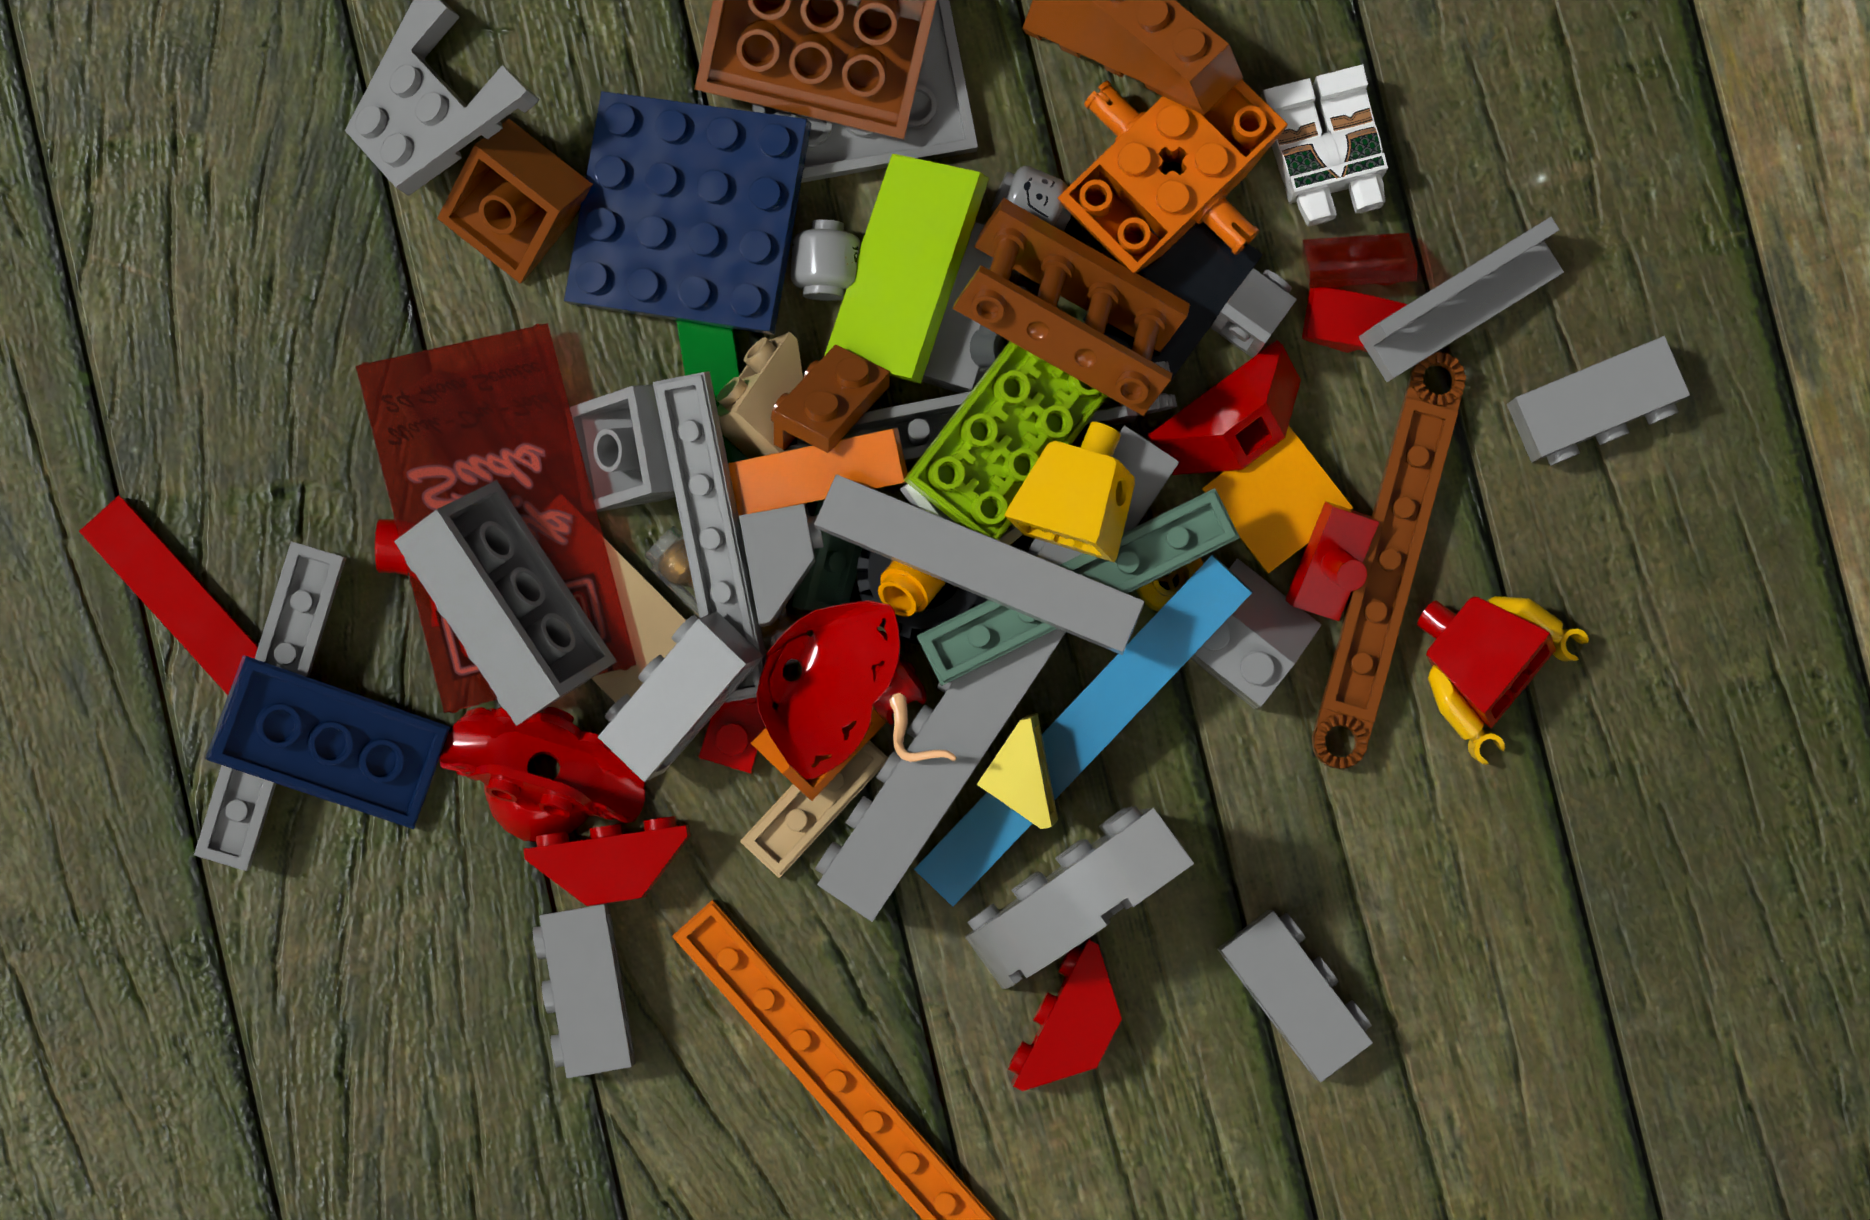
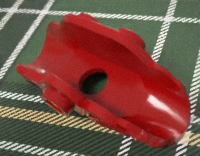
M477 707L471 709L453 725L440 756V766L442 768L456 771L458 775L466 776L474 781L480 780L484 783V793L494 819L506 832L523 841L536 842L535 836L560 832H568L569 834L583 824L589 815L603 817L608 820L617 819L625 823L635 822L645 801V782L598 738V734L580 731L573 724L574 717L570 713L555 707H547L542 713H537L517 726L503 708L495 710L494 708L485 709ZM538 755H550L558 761L560 771L553 780L528 773L529 762Z

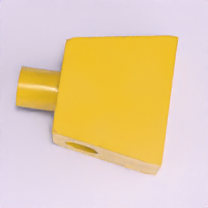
M1091 422L1081 447L1059 441L1048 443L1008 506L1004 516L1025 536L1115 563L1135 486V477L1120 460L1113 457L1121 438V433L1103 423Z

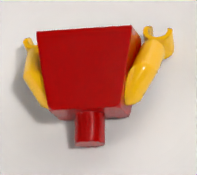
M1473 596L1457 614L1435 600L1425 608L1417 622L1418 627L1436 639L1429 647L1426 656L1432 666L1428 681L1439 712L1462 739H1469L1468 751L1470 755L1485 765L1489 763L1480 754V745L1483 741L1492 739L1501 751L1505 750V743L1495 733L1483 730L1484 723L1493 728L1552 654L1561 661L1579 660L1576 655L1568 652L1566 648V641L1569 636L1580 644H1587L1589 641L1585 631L1581 629L1564 630L1561 620L1529 598L1494 596L1485 601Z

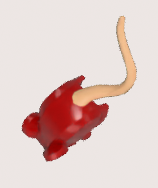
M879 631L882 633L885 640L887 641V633L884 631ZM899 653L898 665L890 686L873 704L874 709L885 722L890 725L894 723L893 741L897 755L908 762L942 757L955 761L956 756L947 750H928L912 753L905 749L903 742L908 724L907 704L914 700H917L922 705L926 703V691L914 673L915 668L911 663L906 662ZM884 661L872 666L874 681L877 680L878 670L884 665Z

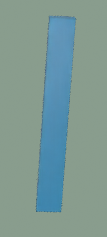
M1214 554L1127 644L1123 655L1118 654L1042 734L1054 800L1253 593ZM987 792L914 870L950 905L954 906L1033 823Z

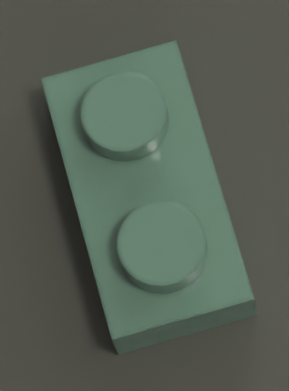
M817 502L814 515L819 514L823 502ZM821 531L824 547L814 549L816 563L794 593L791 606L812 612L830 606L850 603L857 575L858 557L861 555L862 547Z

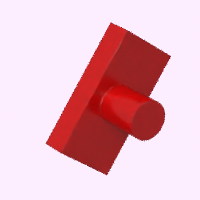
M1325 501L1285 601L1295 608L1339 621L1351 591L1361 588L1367 579V569L1363 561L1379 521L1369 515Z

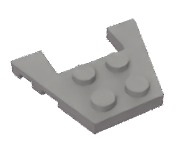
M444 0L412 1L345 129L346 133L387 179L408 196L460 160L462 157L459 150L480 135L489 139L503 129L500 122L502 119L516 109L525 113L540 100L513 72L503 65L468 105L458 97L425 61L426 56L460 18Z

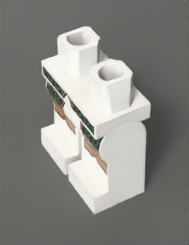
M1363 64L1316 76L1313 85L1310 78L1262 91L1261 98L1288 124L1287 128L1273 143L1272 149L1286 187L1285 191L1289 204L1297 202L1300 213L1308 227L1335 219L1337 214L1331 193L1349 189L1355 213L1379 209L1385 203L1382 178L1388 166L1385 155L1382 153L1379 133L1374 122L1366 90L1368 82Z

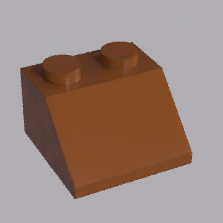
M507 119L502 123L503 129L489 139L482 138L474 145L437 219L521 284L574 220L581 207V203L586 198L593 184L517 124Z

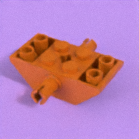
M1242 79L1205 115L1164 96L1147 112L1138 113L1112 87L1108 80L1098 86L1100 92L1097 93L1094 90L1085 101L1084 106L1090 109L1117 137L1115 143L1057 197L1062 205L1123 266L1133 273H1138L1160 258L1196 222L1198 224L1204 222L1232 249L1235 255L1239 254L1245 248L1244 244H1249L1260 230L1256 226L1254 227L1226 198L1248 175L1287 128L1288 124ZM1167 161L1180 164L1181 175L1173 170L1166 175L1161 172L1162 164ZM1150 228L1161 238V240L1150 231Z

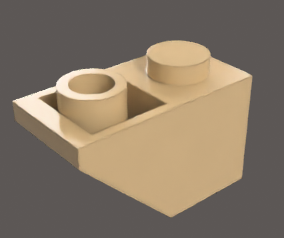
M791 332L770 340L764 337L757 341L744 357V362L747 365L740 376L730 380L716 398L720 403L717 411L722 434L749 459L784 451L774 445V423L771 421V413L779 397L784 393L790 394L803 380L798 339Z

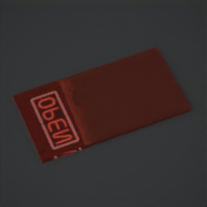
M548 323L542 325L535 324L533 327L371 363L363 362L361 365H357L355 369L398 537L402 536L436 509L497 480L616 659V663L597 675L617 670L627 671L631 667L636 666ZM405 561L443 713H456L460 709L496 701L497 697L478 667L469 659L466 649L446 619L440 615L434 601Z

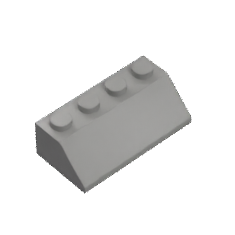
M497 480L436 509L394 541L405 557L408 567L416 574L434 601L438 612L446 619L466 649L469 659L478 667L495 693L499 704L507 711L516 726L617 662Z

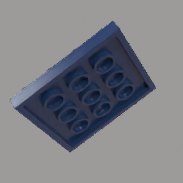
M601 91L586 179L593 185L581 203L564 301L577 306L775 335L812 123L804 118Z

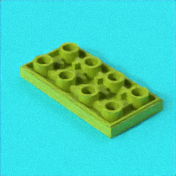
M892 153L858 253L856 277L852 285L846 289L825 355L836 344L890 371V376L921 384L989 177L978 171Z
M1009 341L914 465L904 481L957 524L999 541L1012 524L1004 516L1006 510L1046 445L1052 441L1071 445L1108 396Z

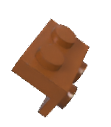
M835 344L820 361L815 360L809 365L803 380L790 394L784 393L776 401L771 413V421L774 423V445L785 450L797 437L829 453L887 390L890 384V371Z

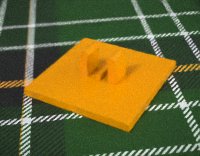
M1288 426L1286 437L1244 469L1224 471L1202 488L1204 493L1214 488L1216 489L1241 541L1267 574L1308 544L1325 501L1353 509V506L1290 426Z

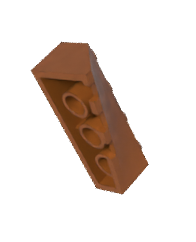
M1033 0L1022 27L1024 33L1038 40H1041L1043 37L1058 44L1062 51L1079 58L1083 55L1103 64L1106 71L1122 78L1124 75L1136 79L1144 83L1148 90L1203 115L1243 78L1230 44L1176 0Z

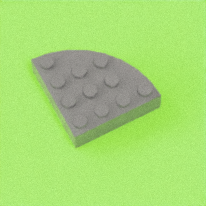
M1136 805L1134 807L1122 808L1099 825L1104 833L1102 837L1092 844L1087 839H1080L1055 858L1060 867L1045 877L1042 872L1036 871L1011 890L1017 898L1000 911L993 903L967 922L973 931L965 936L966 940L1002 989H1007L1023 979L1022 975L1028 978L1106 927L1110 923L1109 919L1123 908L1127 910L1132 906L1135 907L1194 864L1154 808L1138 809Z

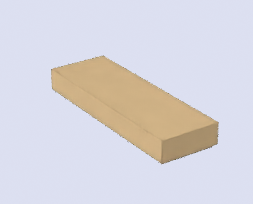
M869 740L813 801L792 784L740 842L778 878H781L882 769L888 757Z

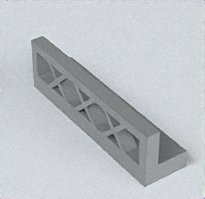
M1549 217L1360 335V341L1385 381L1389 382L1564 273L1544 241L1560 230L1553 218Z

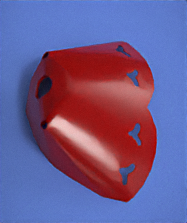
M865 600L814 610L791 625L766 653V663L761 673L756 693L759 714L769 736L789 766L806 780L815 779L845 762L856 751L869 730L873 704L890 686L899 661V627L895 611L891 605ZM883 618L886 619L884 630L887 633V641L877 629L881 625ZM812 630L814 635L809 637L806 632ZM796 659L802 666V674L795 681H786L783 677L784 665L788 660ZM884 661V665L878 670V678L874 681L872 666ZM773 702L778 703L779 707L777 709L772 707ZM856 721L855 726L849 730L848 739L845 740L842 729ZM831 755L830 758L821 760L816 767H812L816 756Z

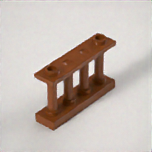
M1003 198L978 234L974 245L978 250L993 257L990 269L982 265L979 266L955 301L953 309L1144 416L1171 381L1173 374L1151 361L1154 349L1158 352L1162 351L1187 318L1190 304ZM1013 269L1040 284L1037 296L1009 281ZM1060 296L1088 311L1085 323L1057 308ZM1107 323L1135 338L1132 350L1104 335Z

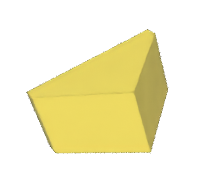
M1038 713L1026 715L1018 722L977 785L1040 829L1052 827L1058 821Z

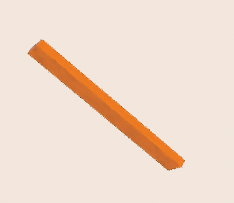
M714 900L710 901L672 935L674 940L922 1220H997Z

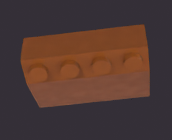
M713 0L694 90L904 139L937 0Z

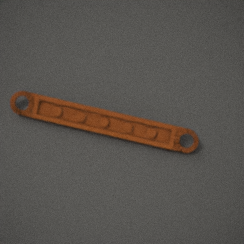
M1435 352L1416 364L1409 377L1372 517L1379 521V525L1363 561L1367 569V579L1361 588L1351 591L1312 735V748L1315 756L1321 763L1330 768L1343 769L1357 764L1367 751L1372 727L1375 723L1465 388L1466 375L1463 365L1459 363L1457 358L1448 353ZM1438 365L1449 371L1452 377V386L1449 392L1435 395V393H1430L1425 388L1423 374L1428 367ZM1332 727H1346L1354 736V748L1346 757H1336L1327 751L1325 737Z

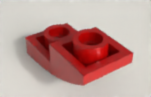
M1314 286L1309 291L1302 339L1346 353L1356 350L1367 352L1359 336L1408 304L1352 291Z

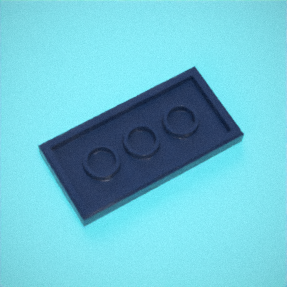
M243 655L205 759L414 829L451 727Z

